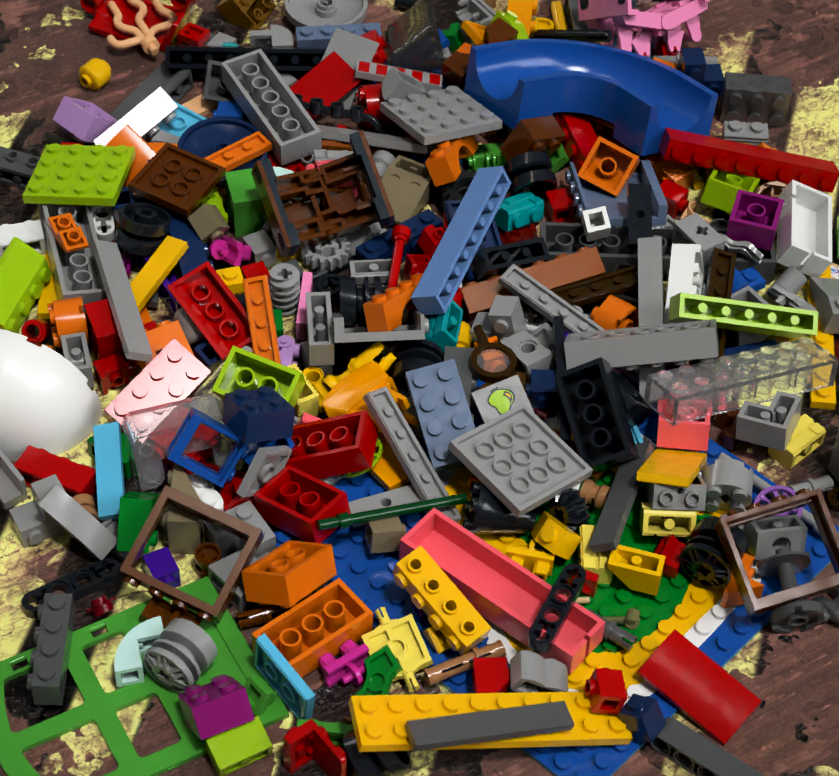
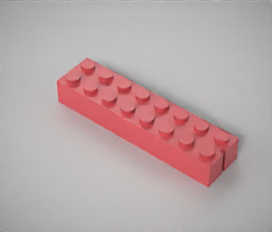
M433 508L400 539L399 559H403L416 548L422 546L480 615L529 647L528 636L530 628L553 586ZM563 593L555 596L557 600L562 602L570 599ZM575 602L551 649L547 652L536 653L545 659L554 658L567 666V673L570 676L584 661L585 655L588 656L602 641L605 621ZM550 613L544 616L549 622L559 620L556 614ZM543 629L540 638H536V640L541 641L545 638L546 630Z

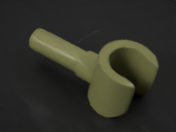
M634 608L628 609L625 616H602L608 621L614 620L619 624H623L629 630L636 629L641 620L639 618L640 611Z

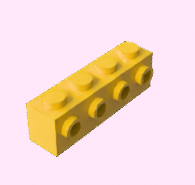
M419 546L396 563L393 571V578L396 584L408 591L413 604L418 609L424 610L429 616L430 624L436 630L440 629L446 636V642L452 650L458 651L461 655L466 654L471 648L487 638L491 630L489 624L422 546Z

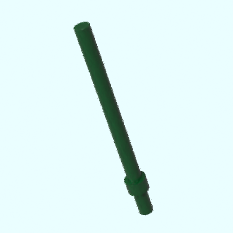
M465 493L353 514L343 512L336 514L335 517L317 520L316 526L318 531L336 527L340 530L350 528L352 524L428 511L433 508L439 509L466 504L467 496Z

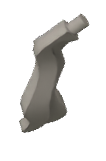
M719 233L726 240L725 248L728 251L744 254L758 265L762 262L764 255L752 243L748 241H733L726 235Z

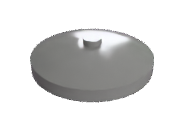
M285 0L284 9L288 20L296 27L361 24L367 15L368 1Z

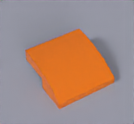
M127 124L105 145L135 147L136 156L123 187H128L129 182L148 163V160L152 159L157 153Z

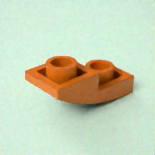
M71 213L48 218L47 224L53 236L66 253L89 247L81 226H76Z

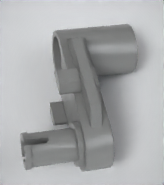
M792 265L766 290V293L780 306L817 311L810 303L795 295L808 280Z

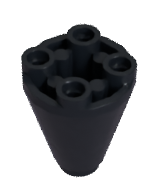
M472 482L470 488L471 498L467 500L466 504H463L462 515L466 517L463 520L462 527L473 534H524L525 532H532L536 521V512L529 511L517 518L483 483Z

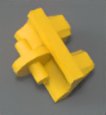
M531 539L529 547L507 545L506 556L545 582L548 576H552L555 554L546 553L544 549L535 548V540Z

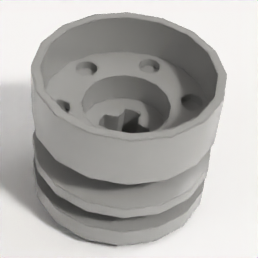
M175 618L160 633V639L155 640L151 647L144 652L142 661L150 675L161 685L176 693H184V690L194 685L200 679L201 673L206 671L217 658L218 650L212 638L201 627L184 618Z

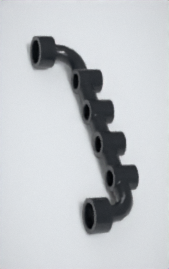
M294 94L305 110L309 111L312 115L325 114L330 115L333 119H351L354 123L368 122L373 126V129L369 132L387 135V131L382 129L379 119L374 115L364 113L365 108L361 105H354L351 107V110L344 109V103L339 101L332 102L331 106H325L321 98H311L309 103L303 102L302 95Z

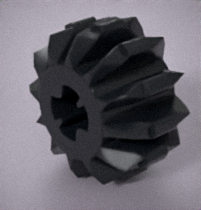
M566 489L550 499V503L547 504V508L550 510L549 514L574 532H578L581 525H588L587 520L591 518L587 512L590 507L585 504V497H581L578 490Z

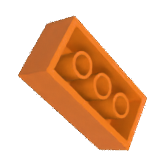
M338 578L252 633V652L255 654L256 638L265 633L299 676L303 678L319 667V658L321 656L331 653L335 657L340 653V646L344 642L351 639L356 643L362 639V635L373 631V612Z

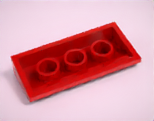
M208 261L167 286V289L222 362L226 361L232 346L241 349L244 346L253 348L247 311Z
M676 629L662 642L637 672L642 679L723 747L761 703L757 696Z

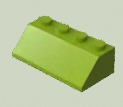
M13 237L0 258V329L14 333L19 332L20 326L26 316L30 314L32 306L40 297L43 288L49 282L52 275L46 258L17 237Z

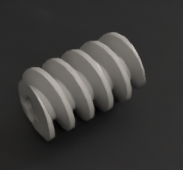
M289 263L276 264L270 270L273 309H281L282 316H289L297 312L300 298V273L294 265Z

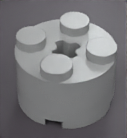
M730 458L715 459V464L709 466L708 463L704 464L701 477L707 485L705 511L716 512L718 509L728 512L735 510L736 513L745 511V508L752 502L753 470L745 468V463Z

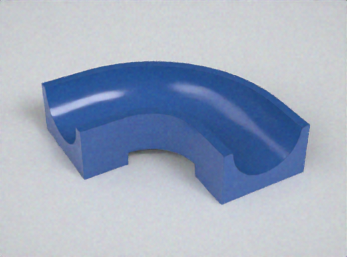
M519 39L471 46L464 92L467 95H470L471 98L493 112L511 129H514L521 119L552 116L553 113L557 112L588 114L614 124L613 138L640 156L660 152L659 145L665 128L709 136L718 94L677 69L654 59L610 46L562 39Z

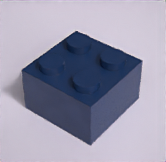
M262 386L255 390L238 389L232 393H225L222 422L245 444L293 437L295 408L272 387Z

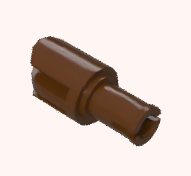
M270 604L265 606L259 605V608L243 612H236V619L239 621L238 627L243 629L262 623L265 625L272 621L273 617L280 616L291 608H281L280 606L270 608L271 606H276Z

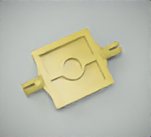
M380 607L384 617L381 616L379 609L375 610L380 625L373 631L362 635L364 643L369 648L368 653L372 655L385 645H388L403 668L392 682L404 679L409 692H414L411 682L417 691L420 686L414 674L434 664L412 614L400 619L390 620L386 608Z

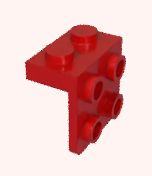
M313 719L308 720L299 727L291 728L283 737L284 767L290 774L314 759L327 776L347 775L346 753L340 746L336 747L331 742L326 729L323 726H318Z

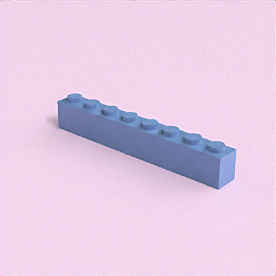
M503 166L479 168L411 296L418 311L424 315L445 314L511 185V181Z

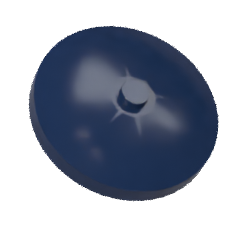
M209 118L190 126L181 135L177 147L205 158L260 130L254 125L236 118ZM268 152L228 172L250 168L253 170L256 161L268 158ZM225 176L215 187H225Z

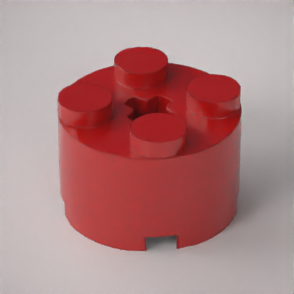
M382 83L361 85L358 88V93H355V104L363 106L365 108L364 113L374 115L379 119L382 127L393 126L394 121L390 120L389 117L380 111V102L385 101L382 95ZM368 122L358 123L359 127L373 129V126Z

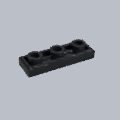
M628 183L627 248L638 249V238L652 237L651 185Z

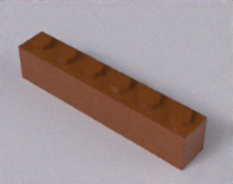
M583 247L578 249L576 253L570 255L560 254L554 257V260L547 262L543 260L537 261L531 267L522 269L550 290L606 273L597 247ZM499 274L489 276L485 281L479 283L476 281L469 282L461 288L462 302L469 322L475 320L477 312H489L496 295L515 296L498 283L501 277ZM520 299L521 306L525 305V302Z

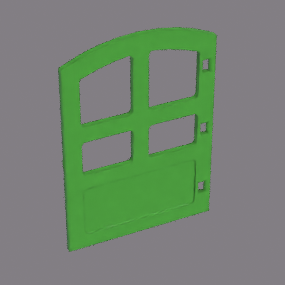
M208 576L177 588L212 606L219 596ZM163 597V598H162L163 600H165V601H167L168 603H170V602H169L170 599H168V598H166V597ZM150 600L73 631L68 671L84 703L19 732H12L9 726L5 705V683L33 671L34 667H31V651L36 650L37 647L0 662V766L6 776H40L24 757L23 753L90 723L97 725L118 765L116 770L103 776H158L208 754L205 748L206 739L200 740L186 725L177 696L182 693L171 691L156 681L145 668L143 661L145 682L127 685L113 692L106 693L83 652L89 647L118 635L125 637L130 630L143 622L139 617ZM226 609L219 623L214 620L211 622L202 620L199 627L212 638L216 644L218 654L208 669L201 673L200 679L194 685L203 686L210 683L212 678L223 674L232 676L243 686H245L249 676L258 674L263 681H266L255 668V655L228 609ZM106 627V633L97 637L92 636V632ZM27 660V666L13 671L11 666ZM276 695L273 703L268 704L265 712L260 715L254 714V717L259 716L263 727L266 728L288 718L289 712L280 697ZM150 697H157L176 730L180 741L146 757H140L135 751L116 713Z

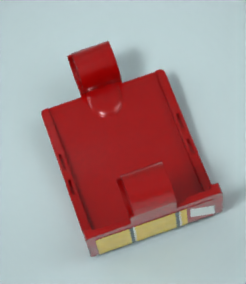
M80 0L81 7L86 12L95 16L88 26L89 30L105 37L113 35L118 41L135 37L132 34L123 33L115 28L113 24L114 15L107 6L109 1H114L122 13V23L137 27L135 16L139 9L130 5L127 0H106V2H104L105 0ZM141 0L148 9L143 21L149 29L156 24L169 20L157 12L152 1ZM171 0L173 6L163 4L165 8L176 14L177 21L171 25L169 30L155 35L160 44L159 51H165V45L173 43L178 31L183 28L192 14L197 0Z

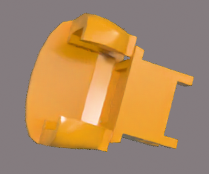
M370 362L351 372L330 390L322 402L329 418L366 410L378 429V437L382 444L388 448L390 445L363 399L366 393L387 386L407 423L414 426L418 423L416 417L405 410L411 407L407 397L398 392L393 379L377 362Z

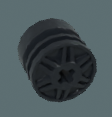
M368 276L363 278L362 287H357L355 277H339V313L344 317V327L356 326L358 316H363L364 324L367 326L363 304L372 300L371 297L374 295L384 294L380 276H374L373 287H369Z
M426 339L405 340L399 343L393 354L397 359L392 364L391 378L398 392L410 398L405 381V372L443 362L444 353L441 347Z
M716 516L705 517L699 521L679 556L680 566L691 579L703 586L712 588L724 587L733 576L714 526L721 518ZM739 527L730 529L742 560L749 547L748 538Z

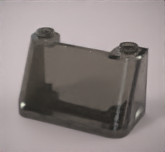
M420 0L387 26L388 30L384 31L386 42L389 43L391 57L387 58L389 66L427 71L442 67V62L445 61L434 0Z

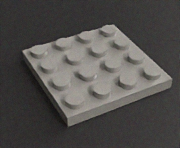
M448 86L442 90H429L424 95L410 94L405 99L390 98L389 102H380V111L424 146L502 129V120L457 86Z
M524 403L450 441L448 449L517 518L554 498L562 491L568 490L591 477L593 469Z

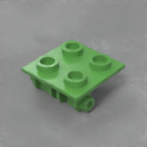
M503 143L478 145L479 147L473 155L464 158L467 170L472 171L479 168L503 166L507 162L499 150Z

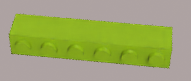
M681 292L670 297L668 322L679 323L716 319L717 328L803 340L817 336L818 311Z

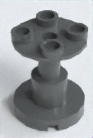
M783 547L777 549L775 555L761 559L756 564L760 575L779 578L781 591L798 586L795 574L806 569L811 563V558L808 552L792 551L790 547ZM804 599L777 607L770 613L769 620L773 631L778 633H794L793 628L800 627L802 632L822 623L824 611L821 603Z

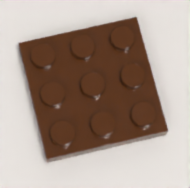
M166 142L129 182L128 190L189 217L226 175V169Z

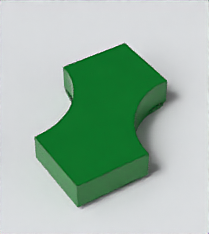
M385 645L364 659L367 668L366 680L361 690L354 696L390 695L391 683L403 668L390 647Z

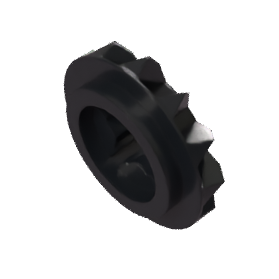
M335 273L320 275L313 282L312 292H329L328 288L330 285L334 292H330L331 301L336 303L339 300V277L344 276Z

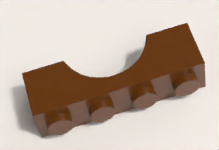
M498 17L485 28L483 44L517 40L518 30ZM456 51L443 61L440 74L443 75L442 79L462 90L465 87L470 54Z

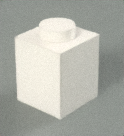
M605 206L582 211L581 221L587 242L610 237L611 225Z

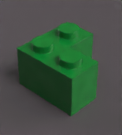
M128 491L120 497L117 551H130L160 494ZM154 530L142 553H149L153 550V546H157L158 530Z

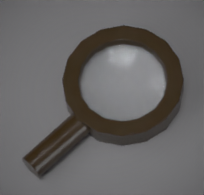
M476 325L473 331L479 346L472 351L469 365L472 374L482 382L495 384L512 377L517 367L516 354L504 344L489 343L482 326Z

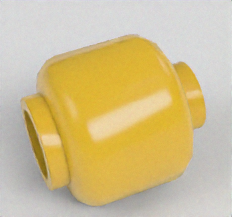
M93 58L79 69L80 83L91 90H98L111 79V68L102 59Z

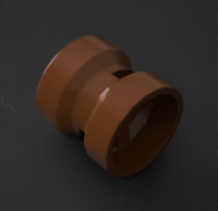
M202 543L195 549V569L200 578L208 576V566L221 559V550L214 543Z

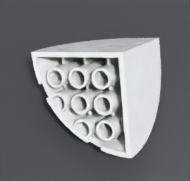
M0 329V449L11 461H17L29 445L38 449H45L54 455H59L72 449L91 434L93 426L97 425L102 417L103 409L96 391H92L87 385L88 379L82 372L58 352L44 344L39 347L26 341L28 337Z

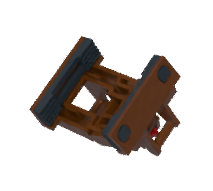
M363 130L349 134L353 154L318 166L319 170L313 168L276 176L270 158L255 162L251 174L262 202V212L267 216L274 236L273 243L278 247L281 258L295 256L300 246L323 242L324 239L332 240L376 222H379L381 229L395 224L394 212ZM351 181L353 186L357 188L362 202L356 203L350 186H335ZM302 197V200L284 206L282 204L284 200ZM316 199H320L324 211H320Z

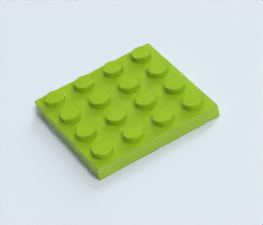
M46 144L22 195L23 202L30 204L115 206L135 159V147H126L124 145Z

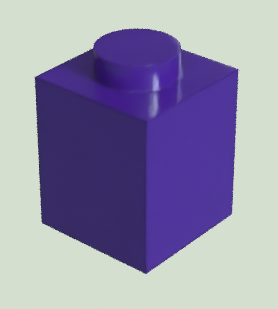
M168 547L142 555L145 574L174 588L181 586L180 570Z

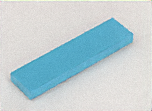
M118 421L93 426L98 517L100 521L119 518L120 497L125 494L121 426Z

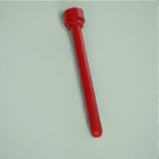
M396 225L392 229L391 238L395 245L387 288L397 287L403 248L410 240L411 229L404 225Z

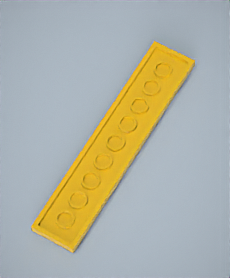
M585 691L351 696L348 702L359 752L413 751L404 727L409 720L565 701L575 724L572 730L428 750L629 745L633 739L631 732L626 729V724L622 722L619 714L592 713L589 696H586Z

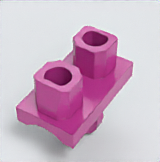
M226 235L221 239L214 240L209 247L211 257L216 260L225 261L233 266H240L241 260H250L251 246L243 245L242 242Z
M349 639L340 646L342 657L336 659L331 653H326L319 658V667L324 674V684L328 689L340 681L344 685L351 681L355 686L363 683L362 674L367 671L364 659L367 658V653L369 652V648L365 643L358 646L353 640Z

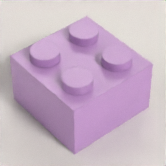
M67 96L63 97L53 117V120L60 124L59 128L61 130L74 134V139L83 144L87 142L93 144L96 138L118 121L92 102Z

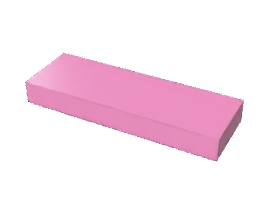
M303 271L296 319V340L306 339V292H312V272Z

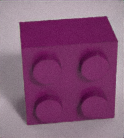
M738 189L729 218L726 236L733 241H748L757 248L771 251L784 200Z
M218 675L212 678L208 684L203 686L192 685L187 687L184 693L177 695L187 727L200 740L255 720L246 688L230 675Z

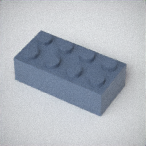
M455 359L405 372V381L425 449L435 472L439 474L464 467L465 465L448 449L450 441L475 429Z

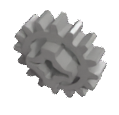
M346 236L337 237L332 240L324 239L323 242L301 246V259L305 260V265L311 264V269L319 267L320 271H323L325 268L333 271L334 266L342 268V263L347 264L348 258L351 257V243L347 242Z

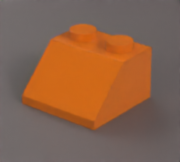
M599 136L578 172V177L618 197L633 176L640 163L639 156Z

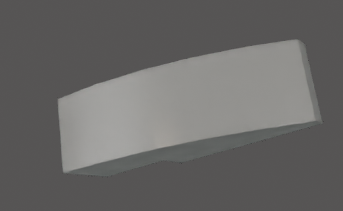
M53 484L36 503L63 530L76 539L97 559L102 561L117 544V538L56 484Z

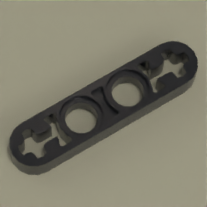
M104 558L102 561L98 560L26 593L21 600L23 613L29 618H38V606L34 607L30 604L33 602L36 605L43 604L45 593H53L55 590L62 589L66 591V594H73V600L77 601L114 584L120 578L119 563L113 558ZM108 569L109 571H112V572H111V573H108L107 571H103V570ZM82 578H87L91 581L86 586L76 584Z
M568 564L562 569L530 628L528 645L533 651L543 653L549 651L553 646L584 587L586 572L582 566ZM573 575L577 576L574 578L572 585H568L569 578ZM559 593H564L570 599L562 602L557 600L555 596ZM550 613L556 614L559 620L549 622L544 616ZM543 629L546 630L545 638L541 641L536 640V638H540Z

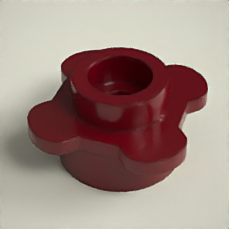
M106 595L91 601L92 607L85 611L86 613L92 611L96 618L115 609L111 601L115 600L116 597L114 596L108 600Z

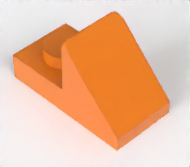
M745 553L742 563L755 597L758 599L762 597L764 585L753 580L756 569L753 568L755 557ZM734 576L731 577L724 590L720 605L723 608L744 605Z

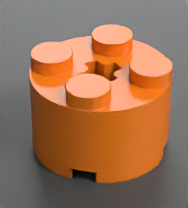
M609 295L600 307L596 306L590 315V319L605 330L639 327L638 308L613 295Z
M82 297L54 300L52 303L47 304L50 322L55 324V326L51 327L54 348L59 347V349H62L60 335L85 332L87 345H89L85 312L82 309Z

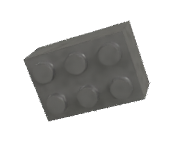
M726 72L719 105L720 122L737 120L741 123L743 121L745 123L761 122L763 124L767 123L768 126L785 127L792 95L791 77Z

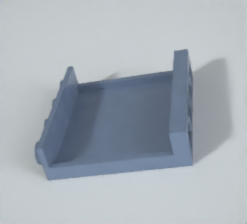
M641 160L640 171L634 172L628 183L651 185L652 226L666 225L667 201L650 160ZM573 161L570 162L569 170L565 171V182L569 184V194L573 195V206L577 207V218L582 219V211L605 206L611 227L627 226L628 184L618 197H615L579 178Z

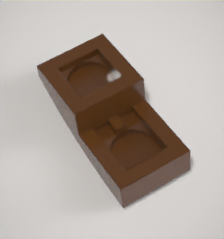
M155 597L151 598L139 617L144 622L161 616L163 629L175 618H184L198 626L202 621L190 609L186 611L180 610L167 601Z

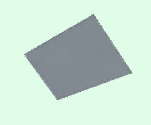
M336 27L322 60L335 51L355 71L357 60L372 61L380 43ZM362 81L338 100L344 103V109L350 110L355 99V93L358 92Z

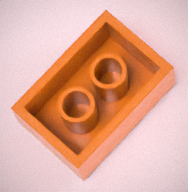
M288 540L243 569L241 574L246 601L256 602L262 606L272 604L280 605L281 608H291L302 598L311 595L312 591L327 584V581L337 575L332 544Z

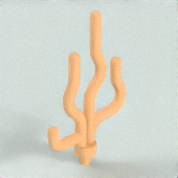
M127 0L130 5L139 9L135 16L137 27L122 23L123 16L114 1H109L107 6L114 15L113 24L115 28L123 33L132 34L135 37L118 41L113 35H108L107 42L116 49H126L141 45L146 54L158 55L160 44L155 35L169 30L171 25L177 21L176 14L165 8L160 0H153L152 4L157 12L169 20L156 24L149 29L143 21L148 11L146 4L141 0Z

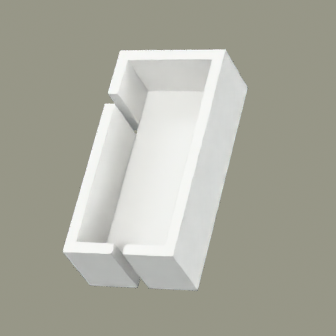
M792 179L778 196L779 199L784 200L777 228L776 261L783 266L789 267L792 265L795 268H799V271L805 275L819 277L832 263V196Z

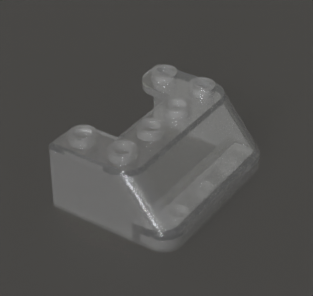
M208 393L134 410L124 416L122 426L138 490L144 491L156 488L164 481L165 473L162 459L167 458L166 450L192 407L224 424L222 422L224 402L219 395ZM200 423L183 454L212 448L214 461L220 468L236 441ZM239 459L234 468L243 467L242 460Z

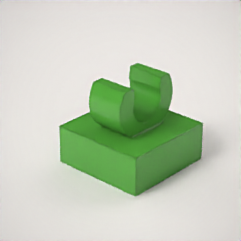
M258 674L249 676L244 686L255 715L263 714L268 704L273 703L278 693L273 691L268 686L269 683L263 681Z

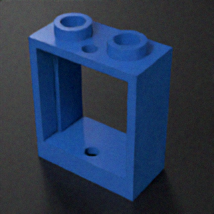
M192 407L167 448L166 456L167 459L223 487L226 481L230 482L236 472L234 467L239 459L243 460L246 457L249 446L239 439L226 425ZM200 423L236 441L218 472L183 454Z

